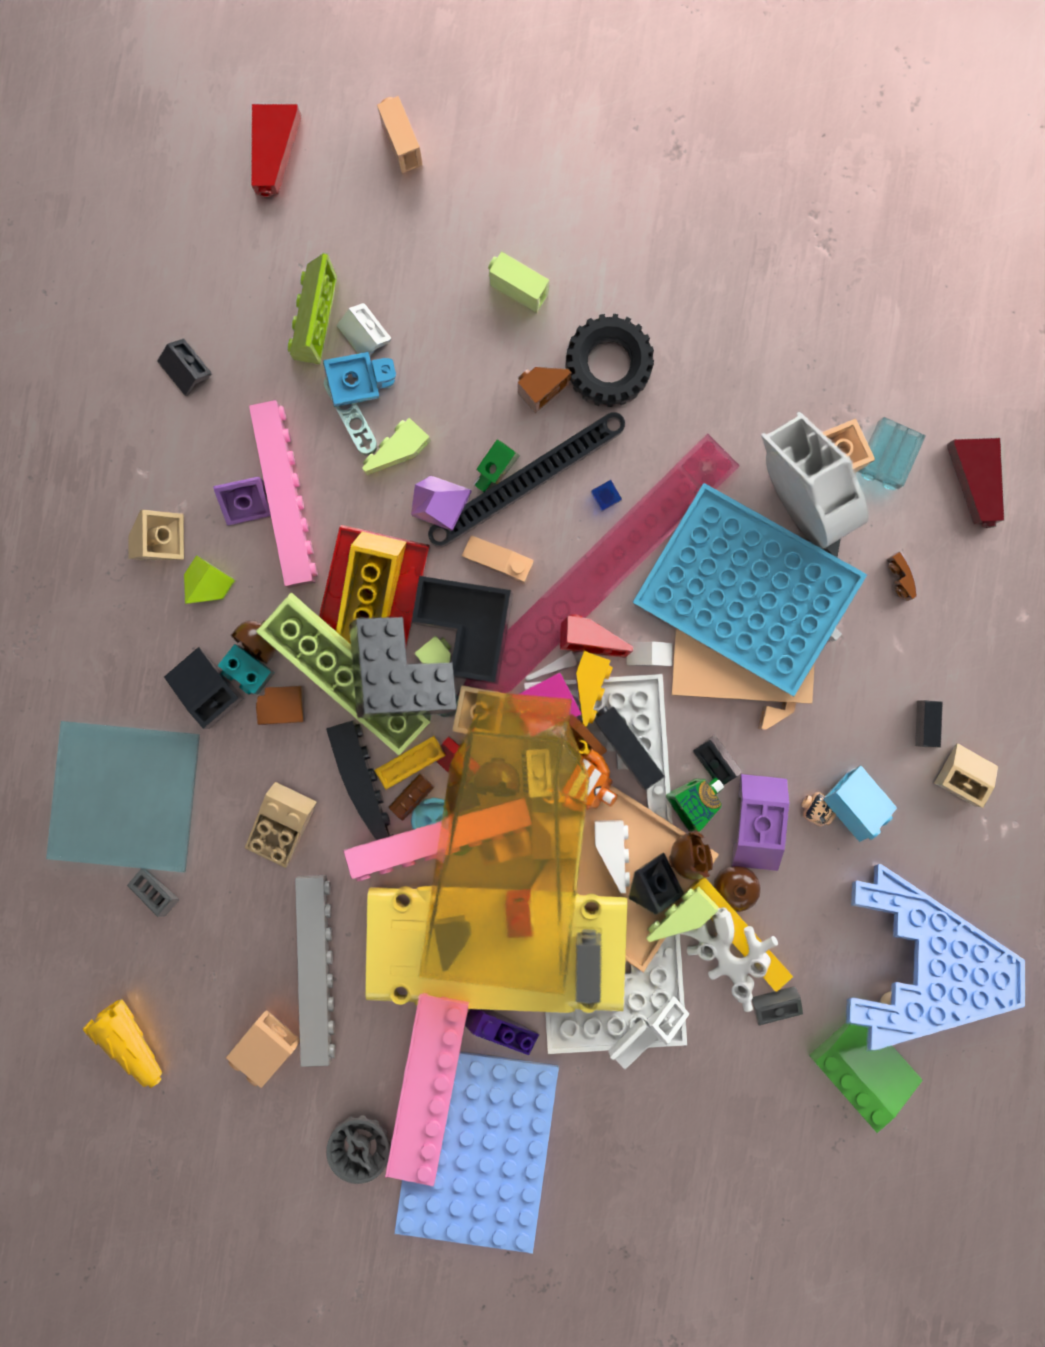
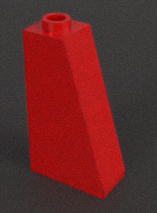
M252 104L251 186L255 194L259 196L270 197L272 194H279L301 121V112L298 104Z

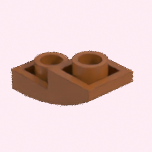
M899 551L886 560L890 563L888 567L891 572L900 577L893 583L896 587L895 592L901 599L909 601L917 597L916 586L909 565Z

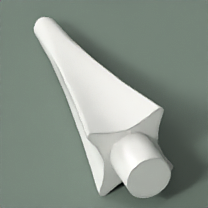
M569 651L546 667L526 676L525 680L530 681L548 673L577 666V662L580 661L583 652L573 653V651Z

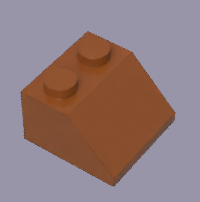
M534 367L531 371L527 369L518 377L520 380L518 381V394L537 413L570 384L571 372L569 369Z

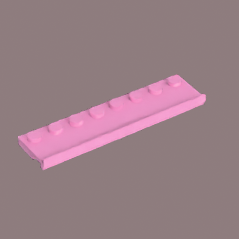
M427 993L419 995L385 1178L390 1177L434 1186L469 1006L467 1001L447 997L440 998L430 996Z

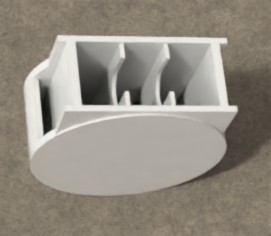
M801 412L797 413L796 418L768 435L765 433L761 434L767 453V470L772 484L790 517L813 544L819 548H826L867 523L869 516L862 489L855 477L852 461Z

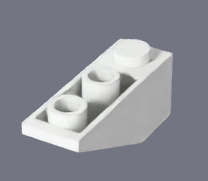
M623 820L594 821L595 846L621 893H626L625 887H630L629 872H625V863H629V850L624 849V840L628 839V825H623Z

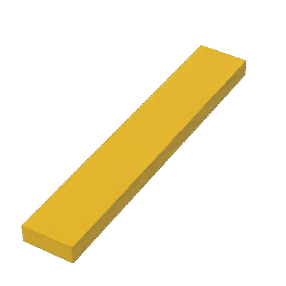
M706 878L698 879L686 892L690 888L695 890L699 886L718 908H727V911L731 913L734 923L732 943L746 957L749 953V947L744 928L748 927V925ZM755 934L756 939H757L759 942H762V941L759 939V937ZM767 950L765 953L770 957L771 963L763 978L777 992L793 976L774 954Z

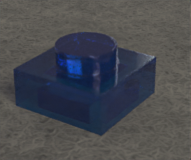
M612 480L591 490V494L601 511L622 501Z

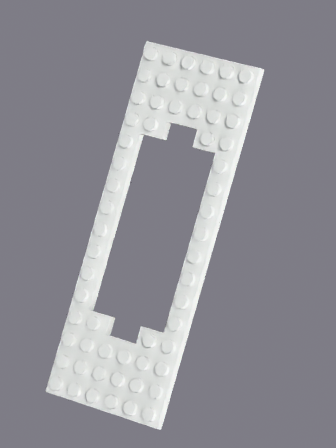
M663 675L609 677L608 680L604 679L601 688L605 689L600 702L596 701L593 709L599 711L605 706L608 709L614 706L664 774V778L646 790L647 808L672 824L671 804L665 797V795L670 793ZM564 680L580 710L576 680ZM540 682L524 683L525 690ZM581 715L577 716L576 718L582 723ZM594 721L592 724L588 723L586 728L608 750L607 752L615 751ZM556 728L532 740L528 736L529 750L549 749L553 790V774L569 773L576 761V758L552 734ZM616 753L617 769H628ZM553 793L552 796L532 797L533 813L556 812L555 802L547 803L543 800V798L551 800ZM549 859L536 860L537 877ZM680 934L665 938L644 972L630 964L631 972H625L624 1011L595 1010L592 1013H586L575 1009L574 1012L570 1013L545 1012L548 1054L609 1050L639 1020L643 1019L648 1024L647 1019L672 997H675L685 1008ZM686 1020L669 1044L665 1045L658 1038L648 1048L687 1045Z

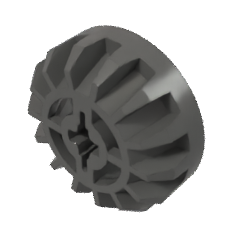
M361 1115L359 1118L351 1116L346 1121L339 1123L332 1132L326 1148L327 1161L331 1170L340 1179L353 1184L367 1183L377 1178L384 1171L389 1159L391 1141H389L387 1136V1130L383 1129L376 1119L372 1121L364 1115ZM357 1130H366L370 1132L372 1136L368 1138L363 1134H358ZM346 1137V1141L349 1144L348 1151H345L344 1146ZM375 1139L376 1151L372 1156L369 1152L371 1148L370 1141ZM356 1145H357V1147H359V1148H360V1147H363V1148H364L363 1151H361V1149H357V1150H356V1149H355Z

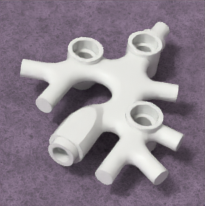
M718 908V911L712 916L717 936L709 935L706 923L700 928L679 934L693 937L699 941V945L687 947L689 956L699 955L706 961L713 960L714 958L718 960V966L708 972L710 979L714 980L722 975L730 977L734 984L732 987L733 996L738 999V1002L742 1003L744 1011L749 1012L753 1010L751 1003L753 996L751 992L754 988V981L747 974L750 973L758 978L766 974L771 960L765 952L778 945V942L774 936L759 942L755 937L753 927H745L744 933L749 953L744 958L734 957L729 950L734 938L732 916L727 911V908Z

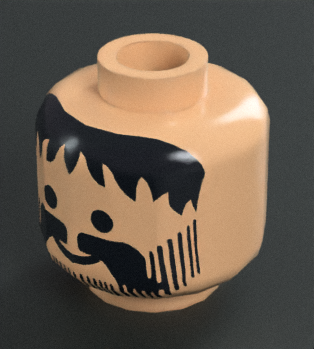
M816 792L812 796L807 795L801 804V807L804 808L803 817L819 827L825 824L829 825L834 820L836 814L823 800L825 795Z

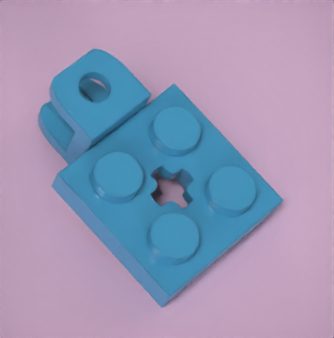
M369 352L323 360L334 407L378 399V389L390 387L395 382L396 371L393 360L390 358L371 361ZM349 374H352L353 378L358 379L353 385L345 381Z

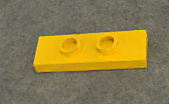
M434 735L374 771L385 790L446 756Z

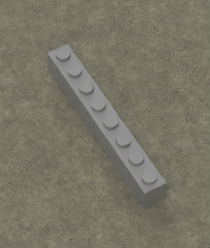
M326 875L298 876L295 878L300 1062L301 1067L329 1066L336 1053L335 1044H331V1035L335 1033L334 1020L331 1021L330 1011H334V997H330V988H333L334 980L333 974H329V965L333 963V953L329 951L328 941H332V928L328 927V918H331V904H327V895L331 893V883L327 881Z

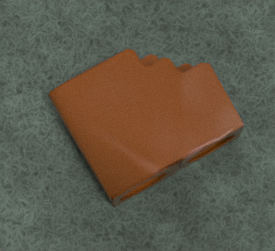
M304 686L266 687L265 695L257 697V724L305 722Z

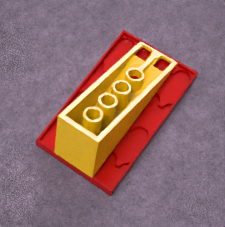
M341 525L338 531L319 617L350 644L349 624L356 618L403 617L405 649H407L419 576L424 575L430 545Z

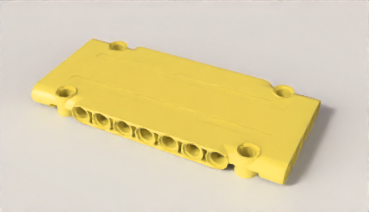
M407 886L401 888L369 887L367 898L366 1000L393 1001L399 1005L414 1002L415 1005H418L419 995L427 993L430 996L469 1002L468 1009L570 1013L574 1012L575 1009L586 1013H592L595 1010L624 1011L627 897H603L592 893L579 896L575 892L531 890L534 935L531 937L508 938L506 897L507 891L514 889L421 886L417 889ZM404 894L408 896L410 902L407 904L401 903L398 896ZM588 902H595L598 908L595 911H588L585 905ZM465 914L466 921H470L472 935L469 936L466 945L448 971H443L434 924L437 919ZM584 929L596 930V933H601L600 1003L576 1002L577 932H582ZM396 988H405L407 990V994L400 995L397 992Z

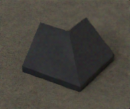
M661 853L634 872L628 898L655 915L661 913L684 895L665 853Z

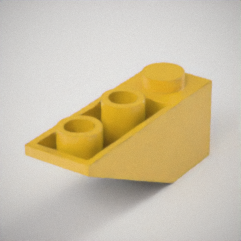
M586 651L583 652L575 673L581 719L585 727H587L588 723L592 724L597 711L593 709L596 701H601L605 691L604 688H601L604 679H609L613 668L609 666L611 660Z

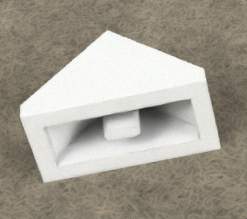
M627 642L633 646V652L627 656L626 665L673 666V643Z
M672 997L649 1017L647 1022L655 1034L667 1045L689 1013L675 997Z

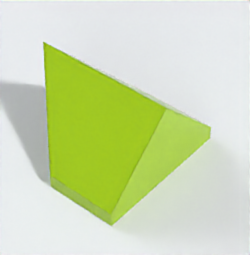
M196 555L184 573L185 604L224 599L235 580Z

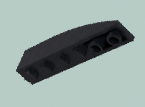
M352 720L326 728L340 776L360 817L376 840L393 836L394 834L390 835L388 826L391 825L387 812L383 813L381 804L384 803L381 790H376L374 782L377 781L374 768H370L368 764V759H371L367 745L363 746L361 737H364L361 724H356V721Z

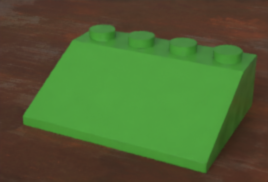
M845 1023L809 1056L878 1133L896 1117L923 1080L892 1045L872 1051L867 1050L868 1027Z

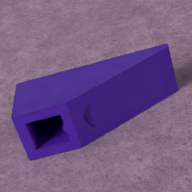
M470 1009L466 1016L465 1027L473 1035L526 1055H530L539 1037L538 1033L493 1010Z

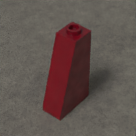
M1000 438L954 439L947 444V449L973 524H982V528L996 527L997 523L1004 521Z

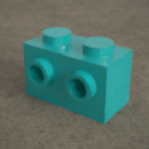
M237 644L231 647L218 664V667L222 669L221 674L230 681L233 679L240 683L239 688L248 695L251 693L259 694L275 674L274 671Z

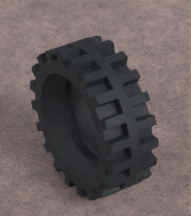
M614 313L613 317H605V314H600L598 319L593 320L590 318L584 326L580 325L577 328L575 335L569 341L566 354V368L571 372L570 381L573 384L574 391L583 395L582 399L585 401L589 399L595 402L594 405L597 406L607 404V407H613V404H626V401L631 398L635 399L638 393L644 390L654 366V348L650 346V337L641 331L642 326L639 323L634 325L631 323V318L626 317L624 320L618 318V314ZM615 342L623 346L628 352L630 369L622 379L615 382H603L591 373L588 365V356L592 349L600 343Z

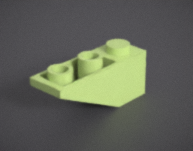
M410 418L406 422L402 420L395 427V433L392 437H386L380 443L378 452L375 455L370 454L364 460L362 469L367 475L413 459L431 441L430 437Z
M699 886L695 890L690 888L681 897L683 901L678 906L673 904L664 913L666 917L661 922L656 920L647 929L650 933L646 939L652 942L700 928L718 911V906Z

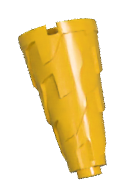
M122 999L117 1000L98 1013L95 1022L91 1019L82 1030L95 1045H99L112 1060L114 1059L128 1075H132L143 1087L149 1086V1088H152L161 1081L160 1075L162 1071L154 1059L155 1055L142 1037L143 1033L134 1021V1016Z

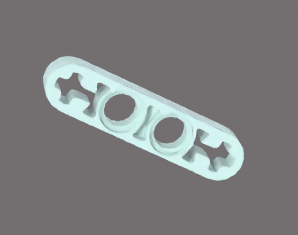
M325 377L324 387L331 398L327 377ZM352 403L348 410H342L339 406L335 407L358 451L363 455L373 454L377 449V441L357 403ZM358 418L362 421V426L359 430L350 428L349 425L352 419ZM363 433L367 441L372 440V443H370L371 448L368 450L365 447L361 448L363 445L360 436L357 438L354 436Z

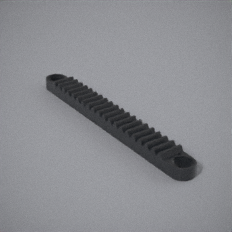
M617 412L608 413L465 504L452 531L437 525L430 527L428 531L430 542L437 547L448 545L468 533L471 529L476 528L479 524L484 523L493 515L498 514L501 510L523 498L531 491L537 489L540 485L545 484L548 480L567 470L570 466L575 465L578 461L619 436L625 427L624 417ZM610 419H617L620 427L618 430L612 431L607 427V422ZM437 529L445 530L446 538L443 541H436L433 534Z

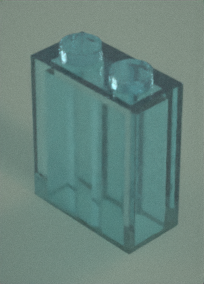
M883 417L878 421L868 443L875 461L858 472L862 473L861 476L867 480L874 481L875 479L882 482V486L887 489L898 490L904 486L926 435Z

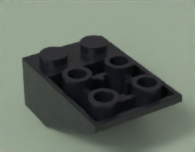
M200 647L196 648L164 676L184 707L203 729H210L244 699Z

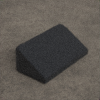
M713 735L693 750L713 779L717 778L723 785L735 779L741 773V769L716 735Z

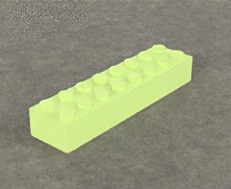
M293 593L287 596L256 631L398 755L430 723V714L357 718L351 644Z

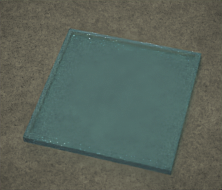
M61 721L46 859L186 872L200 734Z

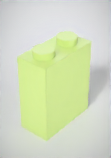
M502 251L498 258L494 256L488 266L490 270L488 275L490 277V286L537 313L549 294V279Z

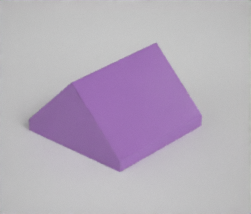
M260 477L213 487L227 526L271 516L265 484Z

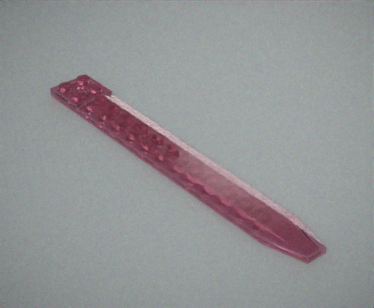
M709 434L705 435L507 630L498 684L466 679L463 686L487 689L504 694L512 691L560 644L561 622L567 616L578 614L582 618H586L678 527L703 483L717 489L740 465ZM702 461H711L713 470L707 469L703 471L702 467L704 465ZM460 691L456 695L457 700H459Z

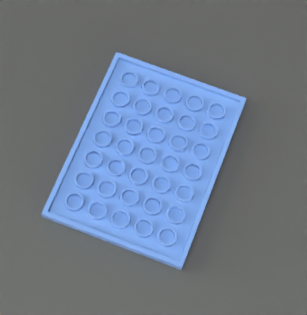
M460 1051L434 1186L402 1180L394 1234L533 1254L559 1065Z

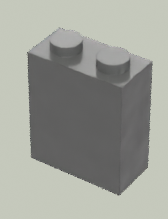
M584 929L582 932H577L576 1002L600 1003L601 933H596V930Z

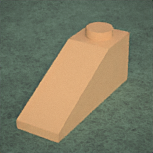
M472 535L462 554V557L523 584H525L534 563L532 559Z

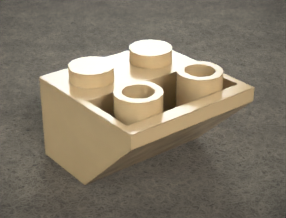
M956 743L934 784L973 806L983 808L995 788L998 766Z

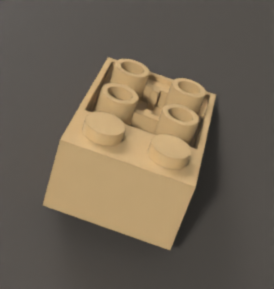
M275 782L264 797L245 849L286 868L317 802Z

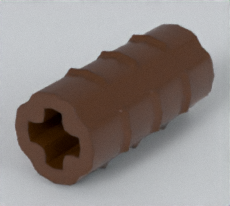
M419 773L388 808L403 821L428 796L434 786Z

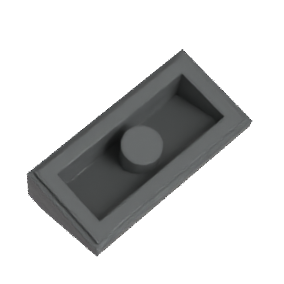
M796 987L755 996L752 999L759 1026L803 1014L801 997Z

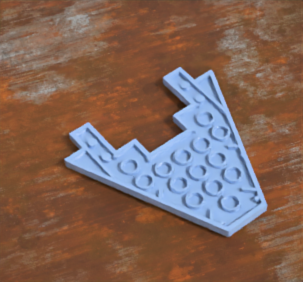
M881 864L874 866V884L861 881L852 882V906L894 914L893 937L915 941L913 985L898 982L892 983L891 1005L855 998L847 999L846 1023L868 1027L867 1050L880 1049L1025 1007L1024 959Z

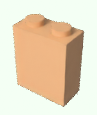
M399 96L383 99L381 103L377 104L381 124L403 174L423 165L420 146Z

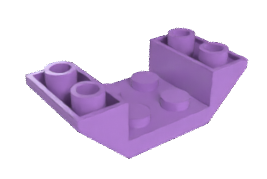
M741 774L738 795L741 798L737 843L733 845L731 866L778 871L786 842L789 811L787 779Z

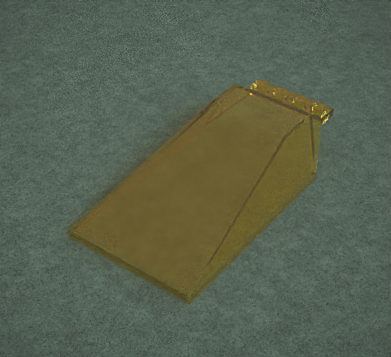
M478 691L475 714L449 767L419 970L420 978L565 995L590 778L569 725L572 707L571 699Z

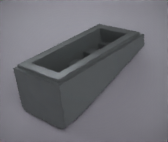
M141 868L127 885L157 917H165L179 901L167 887L144 868ZM146 879L147 882L140 889L138 886ZM151 885H152V886H153L152 890H151L148 894H146L145 892H146V891L151 887ZM159 892L160 895H159V896L157 897V899L154 901L153 898H154L155 895Z

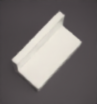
M364 303L349 308L336 325L358 354L369 352L370 356L375 349L387 345L391 340V337Z
M641 1019L608 1050L612 1060H616L626 1069L659 1037Z

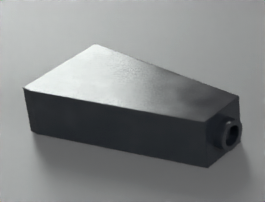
M605 706L597 711V718L594 719V722L642 789L647 790L665 777L614 706L609 709Z

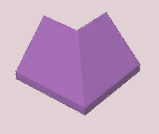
M429 476L415 484L411 515L452 531L472 491L437 477Z

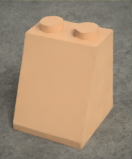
M266 1010L228 1054L226 1059L229 1060L228 1063L234 1070H240L246 1075L249 1083L262 1088L295 1050L300 1042V1038Z

